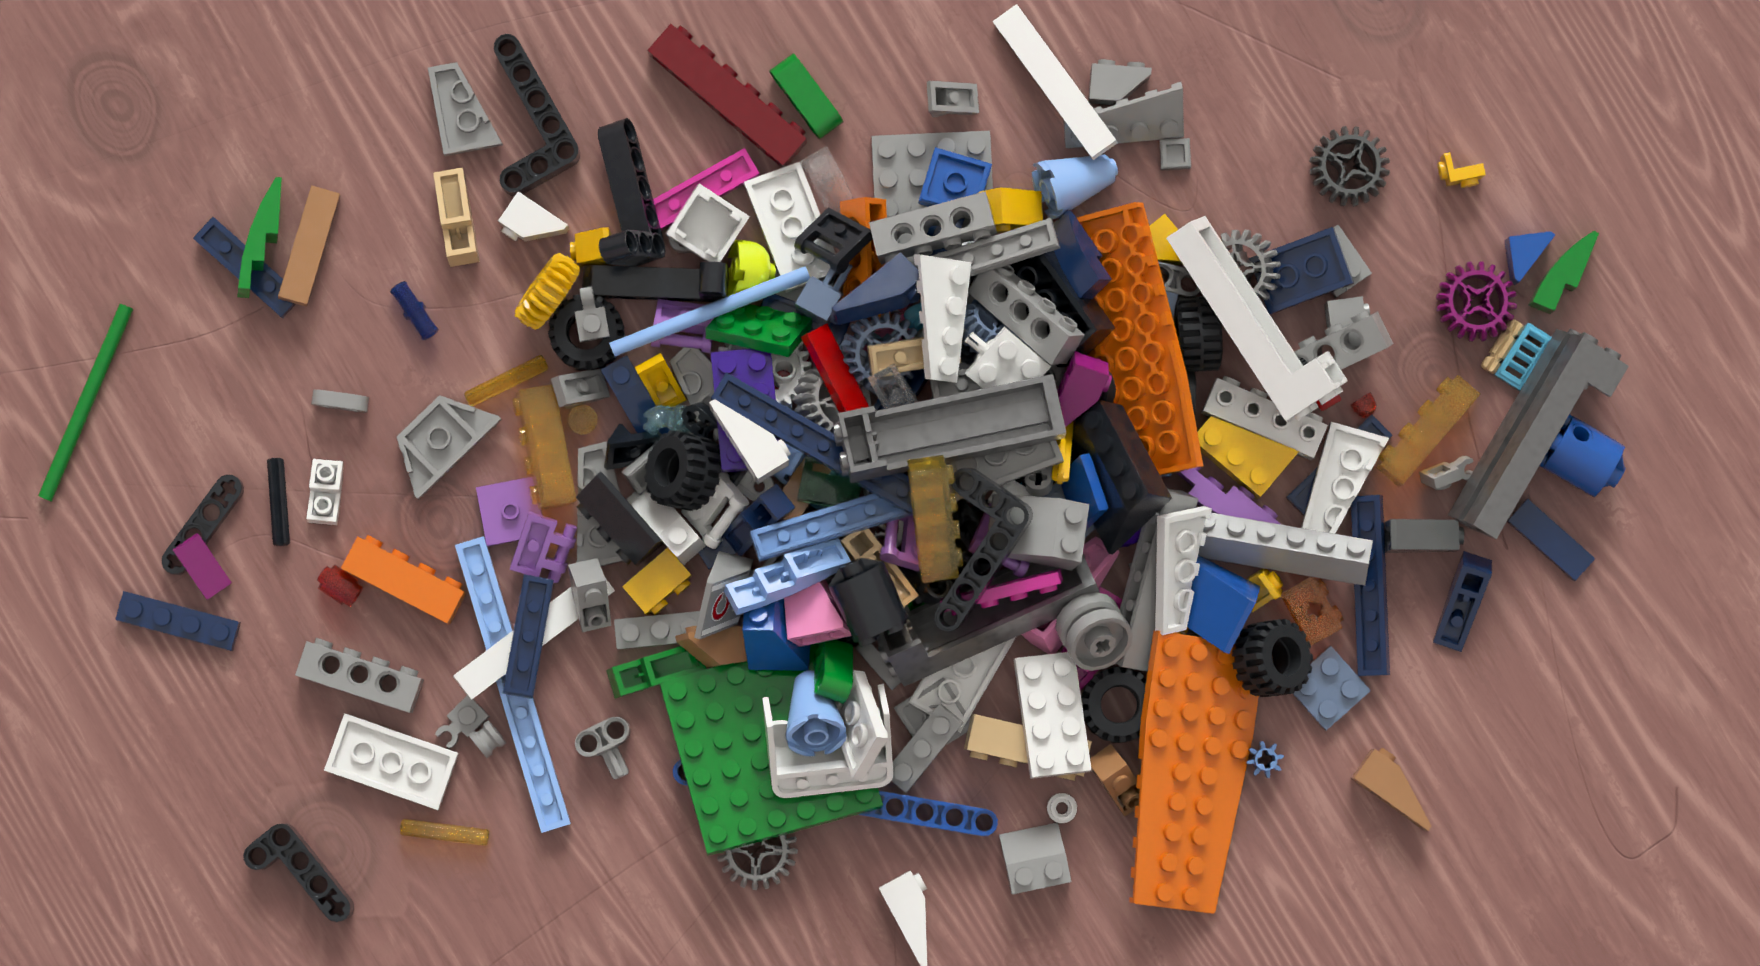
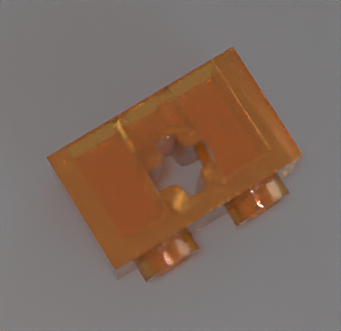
M1309 577L1281 594V598L1293 620L1299 626V630L1305 632L1307 635L1305 639L1307 642H1310L1311 646L1341 630L1343 626L1340 622L1344 621L1336 605L1331 607L1326 596L1329 594L1326 585L1321 578L1316 580L1315 577ZM1311 601L1313 605H1320L1321 609L1317 611L1318 618L1315 614L1309 615L1307 613V610L1310 608L1308 602Z

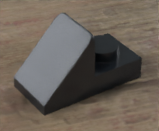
M619 424L607 441L604 468L611 470L628 467L648 450L656 440L659 441L662 434L658 430L631 434L623 424Z

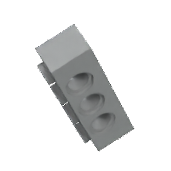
M986 191L869 222L876 254L881 264L888 263L900 252L906 258L914 256V254L929 256L933 253V250L941 248L951 250L962 246L964 242L971 240L976 242L997 234ZM961 218L971 220L965 228H958L955 225ZM932 226L941 227V231L935 236H929L926 233ZM909 233L912 235L908 243L900 244L897 242L902 234Z
M1010 265L978 274L968 290L971 296L1050 365L1067 364L1085 336L1077 328L1078 325L1074 320L1060 314L1052 301L1038 295L1035 292V287L1028 281L1021 280L1015 275L1014 269ZM1006 288L1008 290V297L1005 294ZM1027 306H1028V309H1029V315H1028V316H1027V313H1026V307H1027ZM1047 325H1049V327H1050V333H1049V334H1048V332H1047Z
M1366 310L1351 317L1353 323L1344 328L1339 323L1324 330L1326 336L1319 340L1311 336L1299 342L1300 349L1294 352L1297 357H1301L1309 363L1323 354V345H1329L1335 353L1333 359L1342 370L1388 348L1394 343L1378 311L1369 315ZM1350 332H1355L1360 336L1361 345L1359 347L1353 346L1349 342L1348 336Z
M316 638L314 643L306 641L295 676L413 713L424 679L417 677L419 671L401 666L400 671L388 668L389 661L373 656L370 662L360 658L362 652L344 647L342 653L332 649L333 643ZM330 657H336L340 663L338 671L333 674L328 673L325 669V662ZM359 666H364L368 670V678L363 683H357L353 677L354 670ZM392 675L397 681V686L395 690L387 693L382 688V680L386 676Z

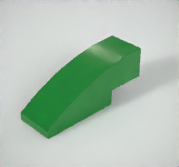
M1592 231L1558 258L1536 287L1528 306L1551 314L1557 307L1563 289L1573 291L1578 287L1599 235L1598 232Z
M680 646L611 667L606 672L614 698L616 699L659 686V684L666 682L668 679L707 668Z

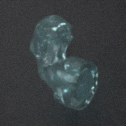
M658 405L647 410L643 414L648 419L643 424V429L653 436L657 435L662 427H667L670 431L690 433L683 424L682 412L687 406L675 405L670 407Z

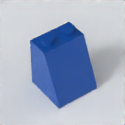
M1198 555L1196 563L1200 564L1198 576H1195L1192 581L1191 590L1194 591L1187 627L1223 652L1229 654L1256 604L1261 586Z
M784 598L744 613L742 631L749 670H809L811 645L799 647L787 639Z

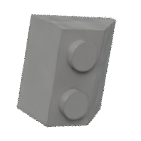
M1058 822L999 834L1011 894L1072 882Z

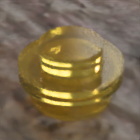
M577 405L568 414L569 427L577 434H589L597 426V414L588 405Z

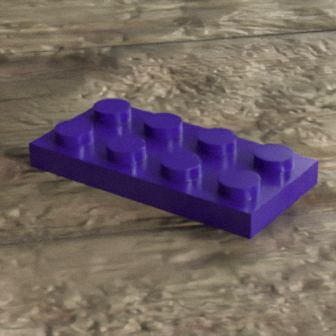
M754 349L710 352L714 392L727 372L776 401L771 353ZM717 421L722 473L748 470Z

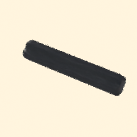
M270 458L267 460L273 545L287 546L290 544L284 460L282 458Z

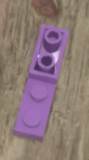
M1201 467L1175 472L1193 487L1188 494L1198 498L1197 505L1199 507L1206 506L1212 508L1211 513L1280 524L1276 520L1278 515L1266 505H1263L1262 508L1252 501L1255 496L1243 486H1240L1239 489L1232 486L1225 494L1221 491L1224 486L1212 476L1207 479L1198 472Z

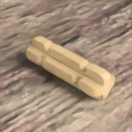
M1515 319L1508 321L1506 331L1501 332L1490 349V356H1486L1481 363V367L1491 374L1497 372L1501 366L1500 361L1506 358L1516 342L1515 338L1519 337L1524 329V326Z

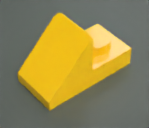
M661 353L635 366L660 414L686 401Z

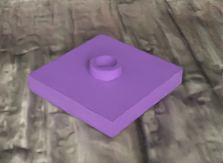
M535 476L476 487L488 547L519 541L529 511L543 516Z

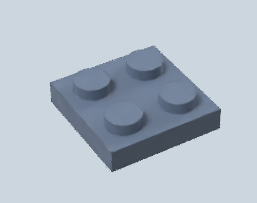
M1329 646L1310 663L1312 671L1307 674L1309 680L1306 684H1302V689L1293 693L1296 699L1325 731L1371 691L1332 646Z

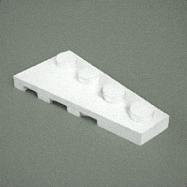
M914 254V263L918 265L919 280H916L917 293L921 295L922 311H919V318L924 328L922 351L925 379L957 383L972 262Z
M1330 422L1301 528L1336 533L1389 438Z
M1202 506L1157 516L1155 631H1160L1161 635L1187 629L1194 591L1191 590L1192 581L1195 576H1198L1200 564L1196 563L1200 546L1205 544L1207 534L1203 533L1205 520L1210 519L1212 508Z

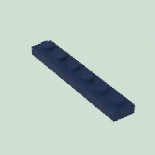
M1383 495L1356 496L1351 504L1352 537L1373 540L1365 586L1354 584L1358 676L1390 675Z

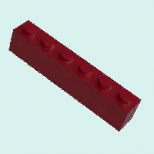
M670 23L647 50L649 56L781 168L788 166L807 144V139L804 137L805 130L794 121L790 124L781 117L783 112L772 102L766 105L758 98L761 95L760 92L751 84L747 83L744 86L736 79L738 74L727 64L720 66L713 60L715 54L702 44L699 48L691 41L693 36L680 25L676 28Z

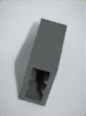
M1390 519L1384 522L1385 553L1456 552L1460 550L1459 545L1464 544V528L1459 527V520Z

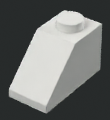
M517 192L498 220L500 225L503 226L501 232L514 241L518 237L524 241L566 234L570 229L568 224L520 192Z

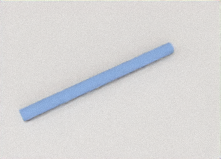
M806 266L612 341L609 344L614 356L621 355L807 282L810 278Z

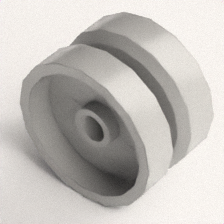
M1093 592L1072 599L1062 608L1056 620L1055 629L1059 639L1067 648L1073 662L1081 669L1094 671L1105 669L1117 663L1125 656L1132 643L1133 634L1130 625L1125 617L1121 615L1115 601L1107 594Z

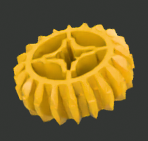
M557 253L550 258L516 307L515 317L521 323L534 330L541 328L579 275L580 267L574 263V260L561 253Z

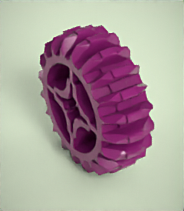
M1471 261L1467 262L1466 272L1460 265L1456 266L1454 269L1457 277L1453 273L1448 272L1445 277L1450 284L1446 282L1439 284V288L1446 293H1438L1436 295L1437 300L1444 301L1445 303L1436 307V311H1446V315L1442 316L1440 321L1443 323L1450 319L1452 324L1448 326L1447 330L1451 332L1458 327L1457 338L1459 339L1465 335V332H1468L1469 342L1475 340L1476 333H1478L1481 342L1487 340V331L1492 338L1498 336L1496 327L1502 331L1507 329V325L1502 319L1512 321L1514 318L1507 310H1515L1517 308V304L1508 302V299L1517 296L1516 292H1507L1506 290L1513 285L1512 281L1510 280L1503 284L1501 279L1506 273L1501 271L1495 276L1493 273L1496 266L1493 264L1490 265L1487 271H1484L1485 264L1483 261L1477 264L1476 270ZM1477 278L1488 283L1482 289H1474L1470 285L1466 286L1462 281ZM1455 289L1460 292L1458 295L1463 299L1464 303L1459 314H1457L1453 304ZM1494 289L1499 298L1497 314L1493 311L1494 308L1489 302V296ZM1485 291L1486 293L1480 302L1483 306L1478 305L1467 312L1472 301L1470 296L1475 298ZM1471 314H1479L1491 322L1484 325H1474L1464 320Z

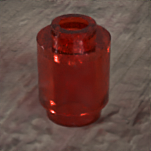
M336 564L332 568L326 566L317 578V581L320 583L318 587L320 591L339 604H346L349 607L354 604L364 588L358 584L359 580Z

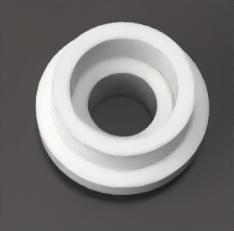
M1058 793L1048 801L1047 812L1053 821L1067 823L1075 817L1077 804L1072 796L1066 793ZM1060 802H1064L1068 807L1067 812L1064 814H1059L1056 810V806Z

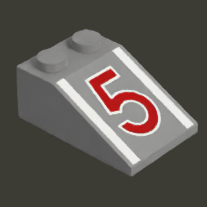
M721 551L718 552L706 583L694 638L702 639L738 625L740 616L744 615V613L735 614L724 593L726 584L753 577L754 570L751 569L754 559Z

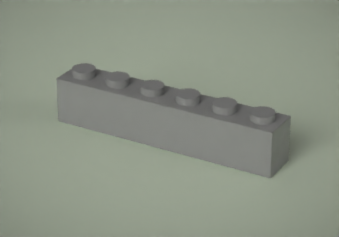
M1167 488L1172 499L1141 528L1120 606L1121 615L1125 617L1133 634L1132 643L1127 653L1115 663L1121 667L1148 671L1156 613L1157 516L1197 508L1198 498L1186 492Z
M1211 513L1210 519L1205 520L1203 533L1207 535L1205 544L1200 546L1198 553L1203 558L1364 586L1366 584L1373 540Z

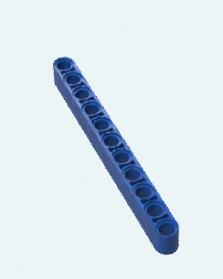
M679 760L674 765L673 776L678 783L688 786L687 781L683 780L679 775V768L682 765L681 760ZM879 791L883 808L858 814L979 836L991 835L998 826L996 815L988 809ZM897 798L902 801L904 809L900 815L892 816L887 812L886 804L890 799ZM923 803L929 804L933 809V816L927 821H921L916 816L917 807ZM950 809H959L963 815L962 822L957 826L949 825L946 821V813ZM980 814H988L992 818L993 824L987 831H980L975 825L976 818Z

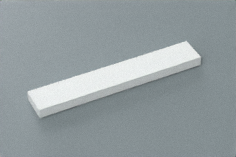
M1017 4L993 21L996 28L1093 160L1118 143Z
M606 579L607 592L609 596L613 592H615V590ZM571 587L549 604L542 646L578 620ZM513 631L453 675V678L470 700L506 674Z

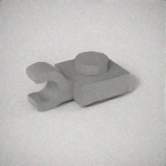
M592 287L580 288L583 310L575 311L580 342L610 337L605 307L596 308Z
M1461 456L1454 462L1447 463L1444 461L1419 471L1421 483L1435 490H1444L1449 488L1451 483L1461 479L1469 480L1473 471L1468 470L1464 472V468L1467 464L1473 462V458Z

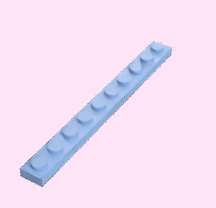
M483 536L457 544L455 548L487 651L512 632L513 629L488 546ZM504 675L496 681L541 833L570 825V818L534 699L502 694L505 681Z

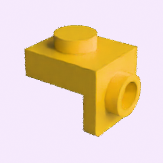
M1450 152L1444 153L1440 157L1441 162L1437 163L1439 177L1441 180L1445 179L1446 187L1461 184V188L1478 185V180L1486 175L1483 163L1454 169Z
M1262 568L1247 578V580L1261 586L1256 604L1251 611L1252 613L1272 599L1276 600L1281 597L1283 583L1274 571L1269 572L1268 569Z

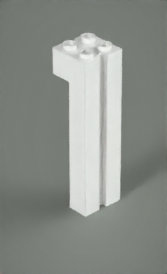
M1206 216L1190 221L1166 238L1285 421L1293 416L1298 421L1319 407L1316 401L1319 400L1321 405L1343 392L1341 385L1348 380L1329 351L1318 358L1316 357L1306 365H1302Z

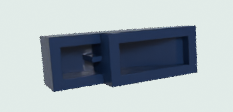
M1067 210L1053 223L1060 249L1054 250L1066 278L1079 299H1093L1112 278L1099 261L1102 254L1073 212Z
M775 484L741 512L722 536L738 556H743L753 547L750 531L781 522L795 506L781 488Z

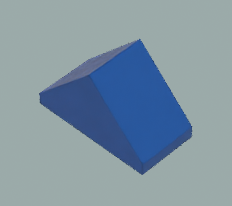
M1553 232L1510 236L1504 240L1509 277L1513 285L1521 281L1554 238L1555 234Z

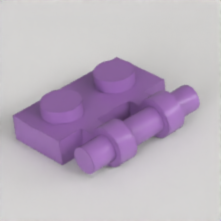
M529 511L510 565V570L539 577L541 569L545 568L550 570L548 579H553V583H559L561 574L566 572L568 566L566 559L570 548L573 549L576 542L574 536L577 527L566 523L563 533L554 532L557 520ZM550 543L559 545L554 558L546 557Z

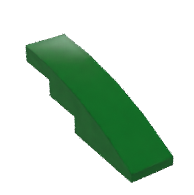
M275 177L258 208L249 230L241 262L238 298H249L251 270L263 271L265 243L277 244L282 177Z

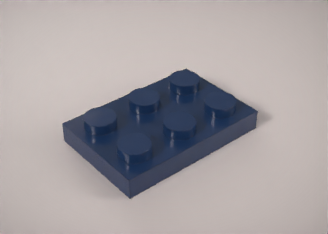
M1334 227L1272 249L1278 252L1275 257L1271 258L1272 262L1281 263L1280 267H1273V273H1279L1281 277L1280 279L1271 280L1277 288L1276 290L1266 289L1270 298L1264 300L1268 313L1271 315L1354 284ZM1257 255L1249 258L1253 263L1260 262ZM1261 272L1255 273L1257 283L1260 280Z

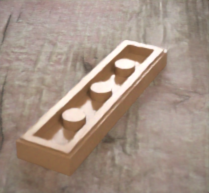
M311 185L278 299L308 306L340 199V193Z

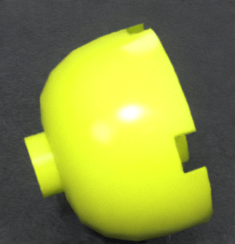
M734 240L728 254V258H732L731 267L728 268V296L775 278L776 274L775 263H770V256L763 246L752 241Z

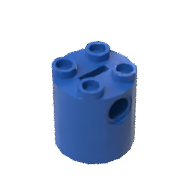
M1569 414L1539 466L1590 496L1596 497L1603 487L1611 486L1614 488L1623 476L1626 469L1622 455L1625 446Z

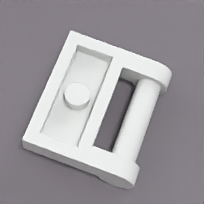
M722 470L719 473V484L715 487L716 492L713 496L709 497V502L706 505H702L701 509L688 511L682 509L681 511L702 535L703 542L712 549H716L722 542L721 537L738 513L743 512L749 505L747 498L726 474L722 473ZM729 501V507L723 513V515L715 524V526L712 527L711 524L716 519L721 510L724 508L726 503Z

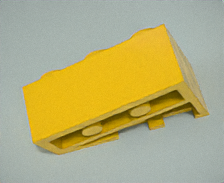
M1210 416L1198 430L1201 453L1239 485L1250 491L1256 499H1259L1299 452L1213 416Z

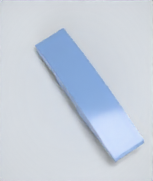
M839 538L786 553L781 562L755 569L753 577L726 584L724 593L735 614L739 615L808 588L837 573L841 566L851 562Z

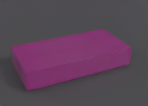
M198 533L173 549V552L206 600L232 583Z

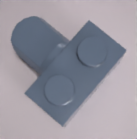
M849 264L847 270L840 274L834 287L830 286L837 272L831 268L823 282L813 276L809 278L795 303L796 312L812 318V321L821 326L826 323L828 326L830 323L836 325L832 307L842 300L844 294L840 290L853 266Z

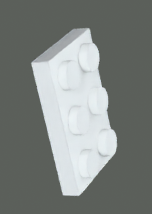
M854 670L853 684L848 699L844 704L837 701L835 703L846 726V741L841 747L852 779L863 780L869 769L874 765L875 759L882 747L886 745L888 733L884 728L880 710L876 705L865 671Z

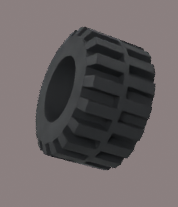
M579 294L573 295V298L570 300L566 298L562 301V305L556 308L553 318H550L549 321L550 330L548 331V336L553 350L559 359L569 367H574L575 370L588 371L607 367L606 364L616 359L609 343L625 337V327L620 314L610 302H607L599 295L598 297L594 296L596 308L605 307L610 337L603 338L596 347L587 350L579 349L571 342L569 337L570 327L576 321L575 311L583 310Z
M1204 296L1179 297L1175 304L1174 325L1186 372L1218 371L1223 355L1221 321Z
M668 431L667 434L661 435L659 441L656 440L653 444L652 451H649L648 461L645 464L646 474L644 479L647 482V492L651 493V499L657 501V504L688 511L701 509L702 505H706L709 502V497L713 496L716 492L715 487L719 484L721 466L719 462L721 458L720 454L717 453L718 448L716 445L712 444V441L708 438L680 431Z
M1277 619L1247 625V628L1241 630L1240 637L1235 642L1236 649L1232 650V656L1235 657V662L1232 664L1233 669L1237 670L1236 677L1238 681L1243 682L1242 687L1245 690H1250V694L1260 697L1293 694L1295 691L1302 689V684H1306L1309 680L1307 674L1312 671L1310 661H1313V654H1310L1309 650L1311 645L1305 639L1307 636L1305 632L1299 631V626L1296 623H1290V620Z
M1113 667L1099 672L1087 683L1084 692H1082L1081 701L1085 724H1087L1093 734H1096L1103 740L1114 743L1128 742L1139 738L1146 679L1143 674L1130 668ZM1114 687L1128 689L1136 699L1137 708L1135 714L1131 719L1123 723L1110 721L1104 716L1101 709V701L1104 694Z

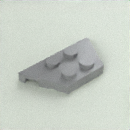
M439 395L397 436L415 497L420 499L502 419L498 415Z

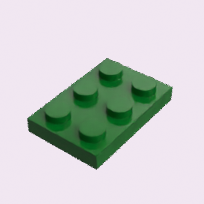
M748 304L715 317L706 327V339L790 357L801 343V336L807 334L812 329V318L801 316L796 312L788 313L774 310L768 306Z

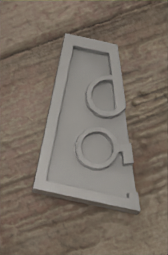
M458 63L428 67L444 156L502 146L500 138Z

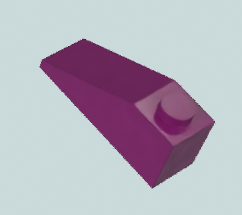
M1074 351L1057 388L1065 427L1099 400L1102 391H1108L1112 380V375H1109L1108 362Z

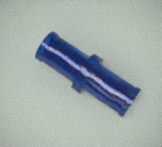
M406 281L397 284L391 289L390 293L404 310L403 316L406 320L412 322L421 335L422 340L431 338L439 331L425 311V304L422 301H418Z

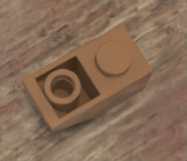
M742 625L730 627L702 639L694 638L697 626L686 627V633L675 636L676 642L707 668L747 661Z
M1110 744L1090 758L1091 769L1125 817L1135 810V806H1139L1140 789L1136 788L1137 779L1112 744Z

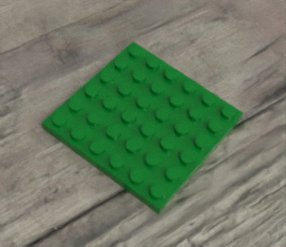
M818 643L811 644L809 670L814 671V656ZM746 661L712 667L668 679L666 682L659 684L707 856L883 808L878 788L782 798L773 792L762 698L769 697L772 721H788L794 680L804 671L749 670L748 662Z

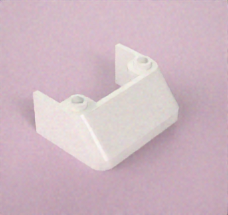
M884 684L878 685L880 716L884 728L887 730L888 739L886 745L882 747L876 757L874 765L869 769L863 780L852 779L842 747L826 755L824 751L814 752L815 756H804L792 751L786 740L788 721H772L769 697L762 698L772 790L777 796L792 798L879 788L891 782L893 778L890 713Z

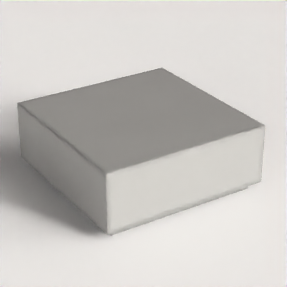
M1190 138L1160 139L1161 170L1191 169Z

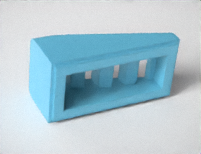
M1527 323L1494 376L1520 391L1552 337L1534 325ZM1527 335H1530L1541 342V345L1538 347L1525 338ZM1522 345L1535 353L1532 358L1519 350V347ZM1515 355L1528 363V366L1525 368L1513 361L1512 358ZM1510 366L1521 373L1520 379L1506 371V367Z

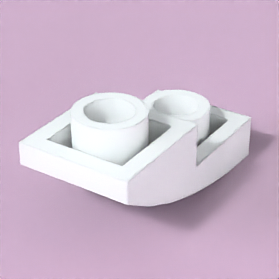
M313 459L306 518L308 523L338 525L343 461Z

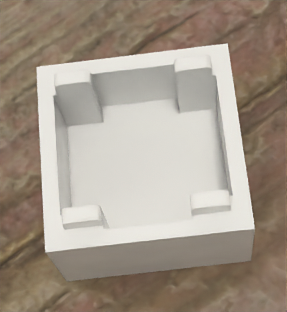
M699 183L665 235L707 262H721L750 216Z

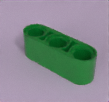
M794 53L769 70L773 79L818 139L823 138L844 122L838 111Z
M838 639L820 642L817 645L814 656V694L844 704L848 699L853 684V645Z

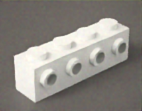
M1224 376L1223 380L1219 378L1215 380L1201 414L1208 417L1213 416L1299 451L1297 455L1308 460H1312L1315 457L1328 426L1322 423V417L1309 413L1298 421L1294 416L1285 421L1273 401L1267 399L1268 394L1255 388H1251L1249 392L1239 387L1240 382Z

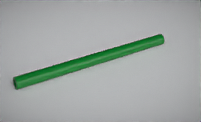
M119 304L38 494L43 499L52 502L134 310L126 305Z

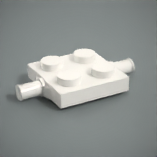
M1005 327L1001 329L995 338L986 343L974 332L970 333L969 336L977 344L969 337L965 340V343L978 352L975 361L965 374L983 389L1041 377L1051 367L1050 364Z

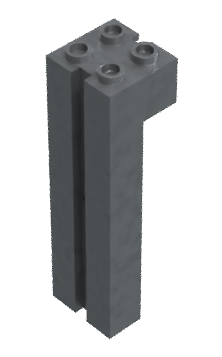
M1556 329L1448 515L1455 520H1459L1460 523L1474 531L1497 539L1583 390H1587L1588 386H1593L1608 397L1612 396L1629 367L1620 361L1622 355L1608 347L1604 349L1598 346L1599 340L1585 332L1581 334L1573 329H1569L1568 332Z
M1053 374L875 411L874 406L838 413V422L833 423L836 446H842L844 452L840 453L839 458L843 476L849 475L850 483L1064 439L1066 436Z
M1082 555V562L1072 571L1061 569L1063 581L1061 584H1057V590L1040 594L1039 589L1027 592L1028 597L1011 601L1010 596L998 599V605L981 608V605L977 604L965 623L953 631H943L936 626L934 615L941 604L940 602L935 605L924 604L913 610H909L906 605L904 608L909 617L906 619L907 623L904 624L905 628L888 635L887 630L880 633L877 637L880 646L878 650L884 663L887 664L892 677H899L905 687L1057 619L1062 608L1072 599L1086 593H1100L1085 557ZM1030 562L1024 577L1061 568ZM1004 568L997 573L989 586L1019 579V577L1013 575L1012 570ZM966 585L960 588V593L971 591L973 587ZM951 611L944 612V621L949 625H954L957 621V615L952 616Z

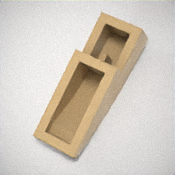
M463 167L434 172L440 222L450 267L480 262Z

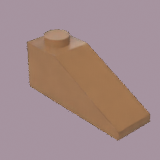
M1382 747L1379 751L1371 749L1351 779L1422 830L1429 831L1432 825L1400 766L1394 763L1396 757Z

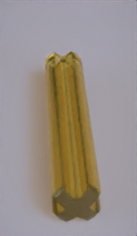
M538 355L465 391L464 396L468 404L473 407L546 371L548 364L542 355Z
M403 819L400 825V834L404 836L483 846L489 842L490 833L487 829Z

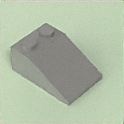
M998 494L992 495L991 507H995L998 504ZM1015 495L1031 507L1033 519L1008 558L1071 571L1082 562L1089 504L1061 498ZM1014 507L1010 512V518L1014 523L1021 524L1024 520V512L1021 508ZM989 516L988 531L996 521L991 516ZM997 533L993 538V543L998 549L1003 550L1007 546L1008 540L1003 533Z

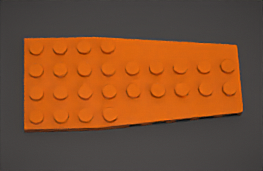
M1133 202L1076 217L1102 254L1099 261L1112 278L1094 298L1115 326V329L1088 356L1108 362V368L1116 386L1113 403L1124 407L1160 476L1203 467L1188 376L1144 203Z
M1153 630L1140 724L1138 759H1142L1141 775L1137 774L1136 785L1140 792L1139 806H1135L1134 816L1138 818L1137 837H1133L1132 846L1136 848L1135 867H1131L1130 878H1134L1133 897H1129L1130 903L1214 914L1216 911L1247 768L1246 761H1248L1249 748H1251L1259 699V696L1250 694V690H1245L1242 687L1243 682L1238 681L1236 677L1237 670L1233 669L1232 664L1235 662V657L1232 656V650L1236 649L1235 644L1230 653L1227 654L1202 637L1177 633L1161 635L1160 631Z

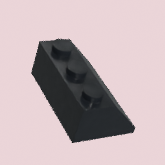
M601 471L576 496L580 502L576 506L587 520L593 516L600 524L596 530L607 543L613 539L620 547L616 553L627 565L633 562L635 566H639L664 544Z

